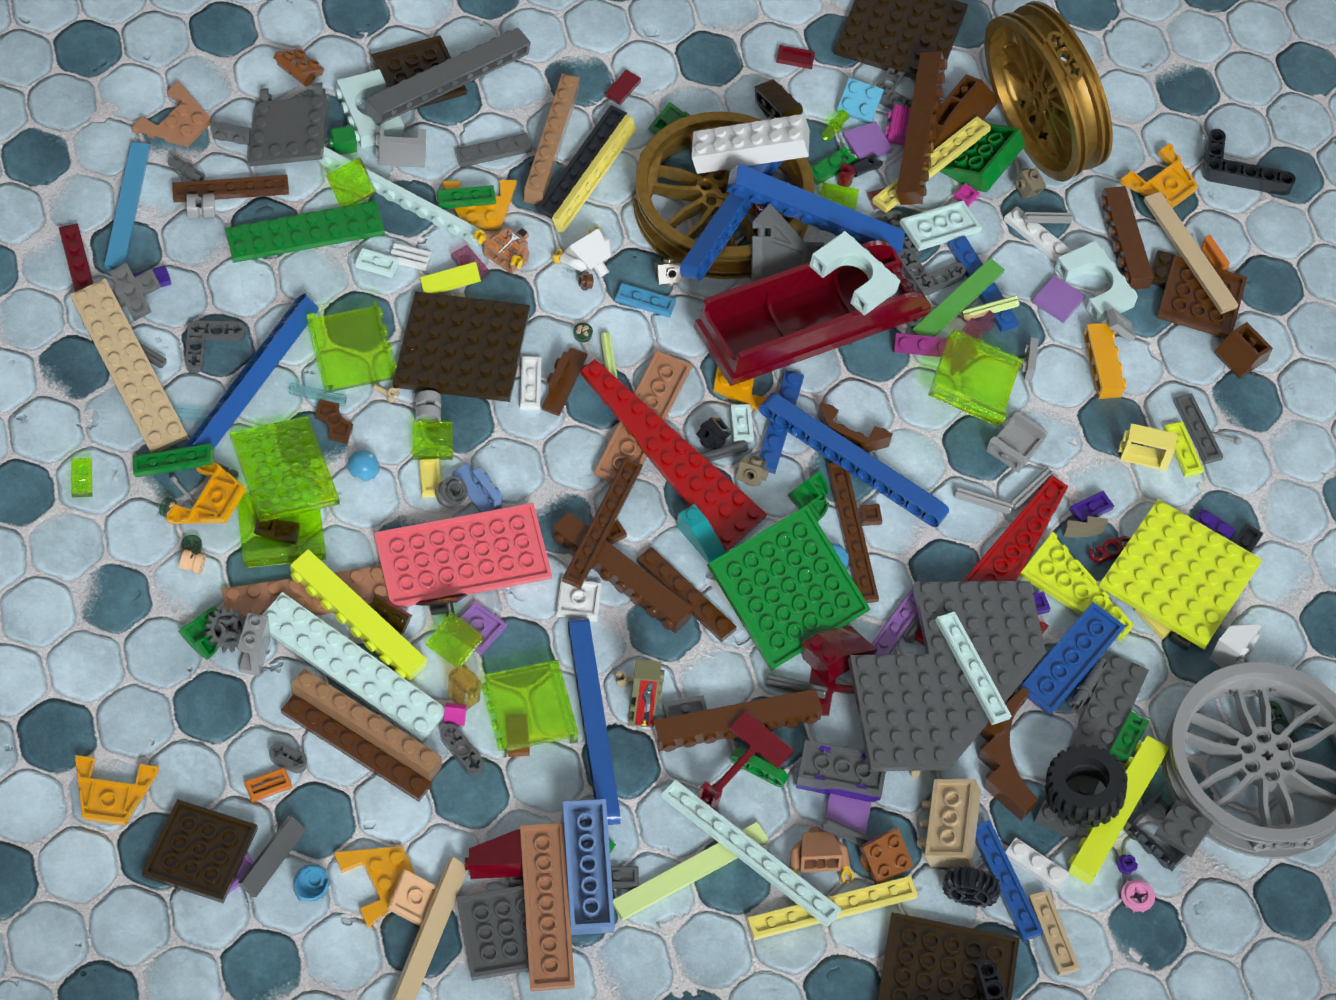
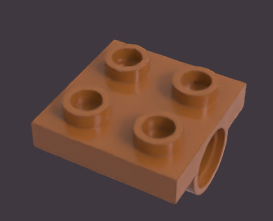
M299 48L278 51L273 57L280 68L292 75L293 78L304 86L312 84L316 76H321L325 70L319 65L318 61L308 57L305 51Z
M896 827L859 846L862 852V856H860L861 864L865 871L872 876L875 885L887 882L914 867L901 833Z

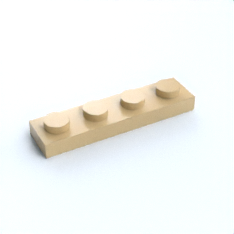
M1050 891L1029 895V903L1043 930L1042 937L1057 975L1062 976L1077 972L1080 967Z

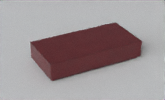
M780 45L776 63L812 69L815 51Z
M625 70L606 91L605 97L621 105L641 83V78Z

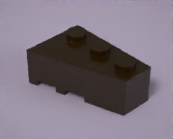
M774 79L754 86L755 101L766 118H782L803 113L801 103L797 102Z

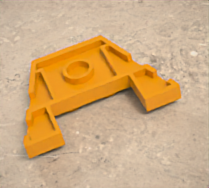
M1169 143L1158 152V156L1169 165L1167 168L1148 182H1145L1132 170L1121 178L1120 184L1144 196L1161 191L1170 206L1174 208L1197 191L1198 185L1189 170L1185 169L1181 163L1182 159L1174 152V146Z
M517 180L499 181L500 196H495L496 204L453 208L455 215L483 231H501L514 190H516ZM443 181V190L460 188V181Z
M717 367L713 392L734 402L739 401L743 404H750L751 410L756 409L758 411L759 406L767 398L752 395L754 378L730 386L719 367Z
M213 461V465L196 468L200 474L211 478L192 509L174 504L165 519L169 524L227 523L247 489L218 463Z
M76 755L75 762L83 820L126 826L158 776L159 767L140 764L135 784L93 779L95 758Z
M402 846L334 853V858L341 873L363 865L379 898V901L360 908V914L367 929L373 926L374 922L381 916L383 917L389 912L387 906L401 872L406 869L415 874Z

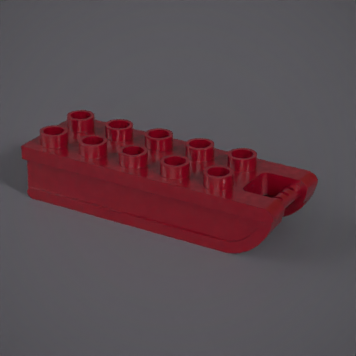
M870 241L861 244V246L867 249L873 257L882 262L891 273L897 276L900 280L898 288L902 294L893 298L889 297L866 315H863L851 304L854 291L869 281L864 271L855 266L844 265L822 278L809 266V262L707 297L703 300L701 316L695 320L693 327L729 385L733 386L917 320L931 312L930 302L921 290L917 292L914 290L902 272V261L891 244L886 241Z

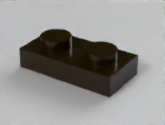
M1157 250L1152 266L1154 278L1151 284L1165 288L1174 254Z
M379 595L374 597L370 606L399 634L405 633L413 615Z

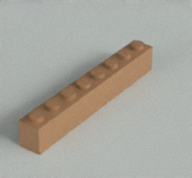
M567 74L561 75L525 185L524 202L539 205L546 196L579 93L580 77Z
M305 668L291 683L292 695L294 694L428 781L431 782L442 768V756Z

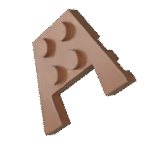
M177 81L167 91V96L180 104L159 125L141 117L131 127L133 133L139 134L140 132L147 134V137H159L165 139L166 142L189 147L211 125V118L184 86Z

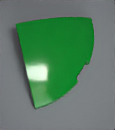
M669 102L648 129L657 134L669 124L690 116V114L686 111L683 112Z
M820 470L788 494V497L799 509L808 505L817 522L823 518L829 507V502L826 503V495L829 493V488Z
M216 606L200 614L195 620L178 631L186 642L206 660L211 658L217 651L214 650V643L208 644L211 638L205 637V634L209 630L204 629L206 624H210L207 621L209 616L213 617L212 613L215 610L219 612Z

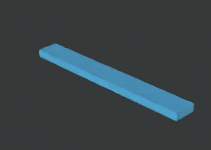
M131 142L105 259V269L113 270L127 261L150 153V144Z

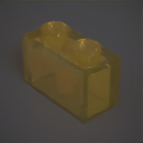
M464 664L460 668H454L449 673L448 696L456 704L467 705V711L480 701L481 680Z

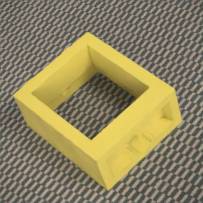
M1131 423L1129 430L1124 431L1123 440L1119 445L1118 452H1121L1120 460L1167 471L1175 452L1178 434ZM1131 442L1139 443V444H1143V445H1147V446H1152V447H1156V448H1161V449H1163V450L1154 449V448H1150V447H1145V446H1141V445H1137V444H1132Z

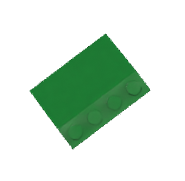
M987 123L991 126L990 131L941 169L940 172L962 185L964 183L968 184L976 191L988 192L1025 147L1020 128Z

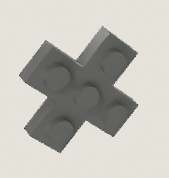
M126 262L109 271L117 286L112 289V292L121 308L127 306L134 321L152 312L144 296L161 288L152 269L134 277Z

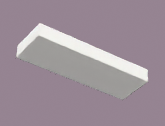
M522 356L520 409L540 410L542 357Z

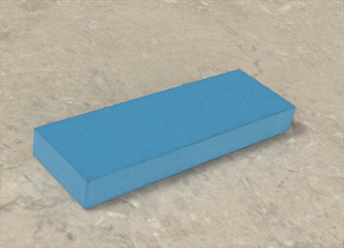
M621 283L615 297L616 302L669 318L676 304V299L625 283Z

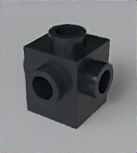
M710 417L708 421L701 424L700 430L696 435L699 437L701 445L705 448L718 449L726 443L725 440L731 435L732 431L721 418Z

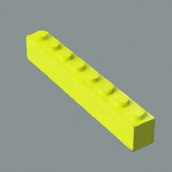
M309 549L290 565L292 579L297 583L301 582L310 596H316L325 610H331L339 623L342 625L345 623L350 628L349 630L354 637H360L365 642L364 645L369 651H375L380 656L379 659L386 666L390 665L394 672L409 682L426 667L427 659Z
M1148 735L1144 742L1139 740L1134 750L1136 752L1135 757L1130 756L1125 765L1128 768L1125 772L1127 773L1128 781L1123 808L1119 810V814L1115 818L1111 817L1110 822L1106 824L1101 822L1098 827H1092V825L1088 827L1087 831L1090 834L1087 838L1083 836L1078 845V848H1080L1079 853H1073L1068 862L1071 865L1068 871L1069 874L1089 885L1092 884L1170 747Z

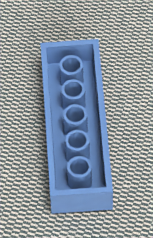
M606 799L563 801L562 814L571 935L614 933L615 921Z

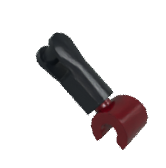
M876 153L853 165L842 164L837 184L841 187H849L854 177L856 178L869 171L879 169L883 165V161L878 160Z

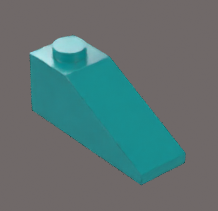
M695 504L678 514L677 528L707 563L727 553L707 518Z

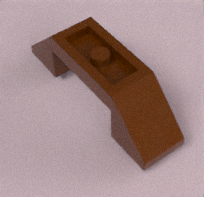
M820 403L817 414L820 422L867 453L890 446L893 433L875 426L870 436L867 437L861 432H855L847 428L843 424L835 423L839 409L830 404Z

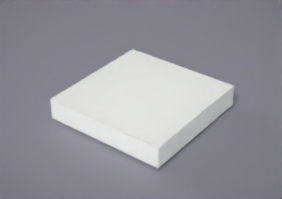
M561 578L556 617L571 619L589 618V621L597 622L602 583L585 581L582 588L578 589L562 582Z

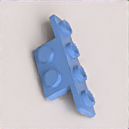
M467 463L452 472L453 476L465 482L468 489L467 496L480 513L502 509L501 498L503 496L498 487L492 485L491 478L486 472L483 473L480 467L474 470Z

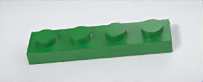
M210 443L134 456L133 474L137 478L213 465V446Z

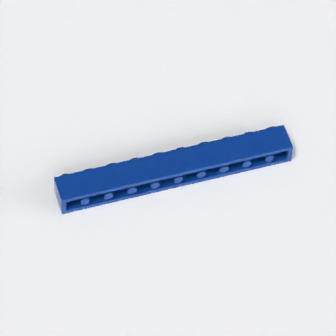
M742 164L736 165L730 171L727 191L737 197H743L752 203L765 207L770 203L778 212L783 213L785 216L793 217L802 223L810 224L819 230L830 232L835 236H839L846 231L860 245L870 241H886L891 244L897 254L903 250L905 231Z

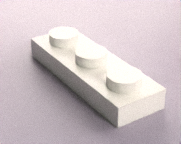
M1015 838L1005 851L1009 861L1056 892L1069 876V872L1018 838Z

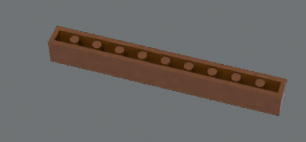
M942 51L920 53L896 191L900 205L923 204V198L927 194L926 182L929 181L928 167H931L930 155L934 152L933 139H936L935 125H938L937 113L941 109L940 97H943L942 84L945 83L944 71L947 70V59H944Z

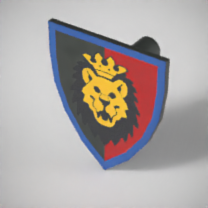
M467 594L416 603V605L445 604V606L431 607V615L446 614L448 624H453L456 622L453 603L459 602Z

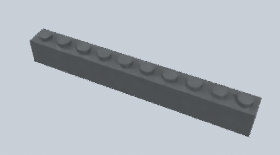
M519 28L509 30L503 35L494 37L484 44H479L469 51H464L454 58H449L437 66L434 65L422 73L419 72L407 80H402L392 87H387L377 94L370 95L366 99L365 111L377 125H381L528 55L531 42Z

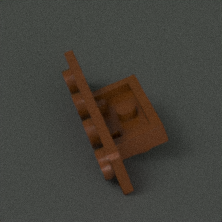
M569 348L568 352H563L561 358L556 359L555 371L550 373L547 379L549 393L542 405L543 411L557 416L561 415L587 359V353Z

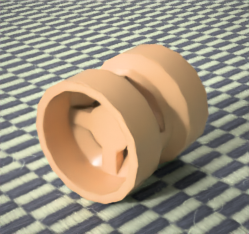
M185 549L180 559L179 569L185 571L190 569L193 573L201 574L205 565L206 555L201 553L193 554L192 551Z

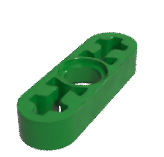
M735 748L730 756L731 762L735 764L746 750ZM755 755L742 767L747 772L777 787H784L789 778L784 770L777 769L771 763Z

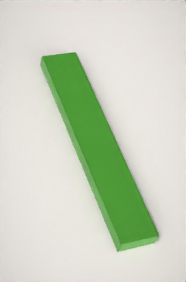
M990 258L912 329V333L914 335L935 337L1004 273L1005 269Z

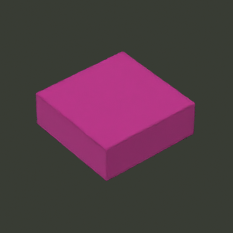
M964 183L954 193L953 198L958 202L963 200L967 207H969L979 197L980 193Z
M446 702L444 724L465 726L467 705Z

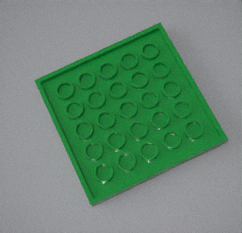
M808 505L707 564V567L770 671L803 652L802 643L819 632L842 628L871 610Z

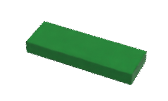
M494 185L437 190L438 206L441 209L496 204Z

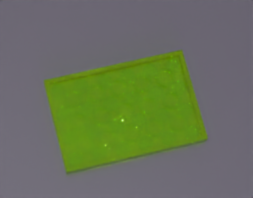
M308 416L230 432V439L260 522L340 504L339 496Z

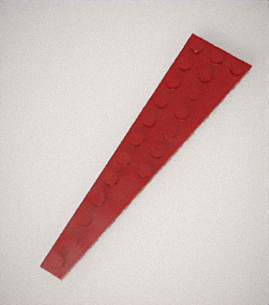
M596 359L581 370L580 374L595 393L600 396L603 403L610 407L616 419L623 423L628 434L636 439L637 445L666 481L672 485L675 492L682 496L688 508L695 504L707 518L726 552L766 518V512Z
M1052 475L962 582L1017 581L1063 499L1068 485ZM920 630L915 640L925 646L922 630Z

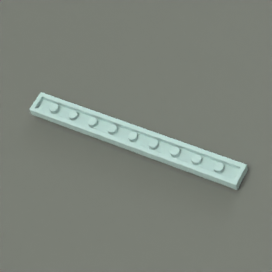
M324 146L323 159L319 160L323 166L329 167L337 171L338 174L352 179L355 183L367 187L370 191L384 196L388 201H393L402 208L416 213L420 218L431 221L437 227L446 229L452 235L463 238L469 244L480 247L478 239L472 238L479 228Z
M676 779L662 793V799L823 925L828 927L841 913L840 907Z

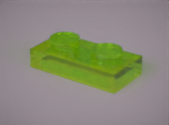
M92 458L71 459L72 498L93 497Z

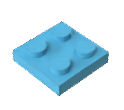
M849 78L838 105L837 113L868 124L872 123L884 89Z

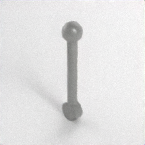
M1212 432L1214 437L1233 441L1237 445L1242 442L1239 437L1233 438Z
M174 475L171 476L170 481L191 501V505L194 506L197 499H193Z

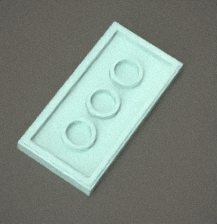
M963 200L902 218L899 222L918 251L946 243L964 235L969 236L979 233L982 229Z

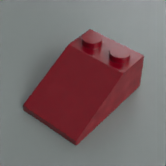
M852 626L819 632L802 643L803 660L829 683L850 670L848 662L850 655H873L877 652V648Z

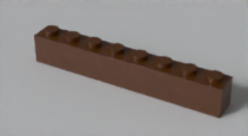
M568 512L553 526L552 538L558 545L568 549L569 553L574 557L589 527ZM605 541L592 569L604 581H609L614 585L619 593H624L628 596L633 604L641 606L650 617H655L660 621L665 629L671 630L676 634L691 619L693 608L613 545Z
M816 689L653 720L652 730L658 752H670L679 747L690 748L700 743L711 744L720 739H734L737 736L729 728L745 711L771 732L782 727L792 728L802 723L813 724L821 720L822 707Z

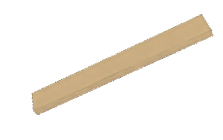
M1162 192L1146 196L1144 203L1220 314L1236 309L1239 304Z
M449 857L391 1000H416L456 897L467 874L465 864L455 857Z

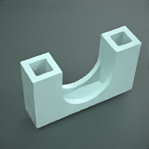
M380 69L337 80V88H335L336 97L341 100L342 111L348 116V126L354 127L356 139L361 148L376 145V134H380V128H384V136L404 137V124L400 116L377 125L370 116L362 114L357 109L358 105L370 95L377 94L386 88V83Z
M846 231L812 255L809 266L822 278L844 265L855 266L865 272L869 281L854 291L851 304L863 315L869 313L897 292L900 283L897 276L891 273L882 262L873 257L867 249L863 248Z
M1096 241L1058 257L1055 270L1064 282L1083 274H1095L1107 282L1109 290L1090 299L1086 311L1096 324L1109 319L1107 311L1112 308L1122 313L1135 306L1138 297L1136 291L1130 287L1124 275L1120 274L1114 262L1107 257L1104 249Z

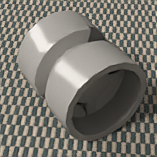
M214 193L203 194L202 197H199L198 194H187L188 219H199L200 216H203L204 219H214Z
M426 390L416 395L415 422L417 425L432 428L441 423V395L439 393Z

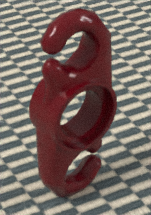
M1121 536L1115 539H1108L1103 545L1095 547V550L1101 553V557H1095L1093 555L1094 549L1091 548L1088 552L1089 558L1096 563L1116 559L1124 549L1122 542H1129L1131 538ZM1114 546L1117 552L1110 553L1106 547Z

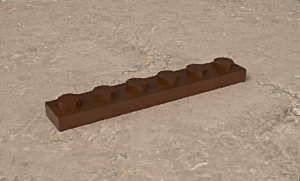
M288 175L172 183L174 203L187 202V194H198L199 197H202L203 194L214 193L215 200L289 195Z
M650 547L637 558L636 562L647 573L693 608L692 615L721 643L736 631L737 626L653 547Z

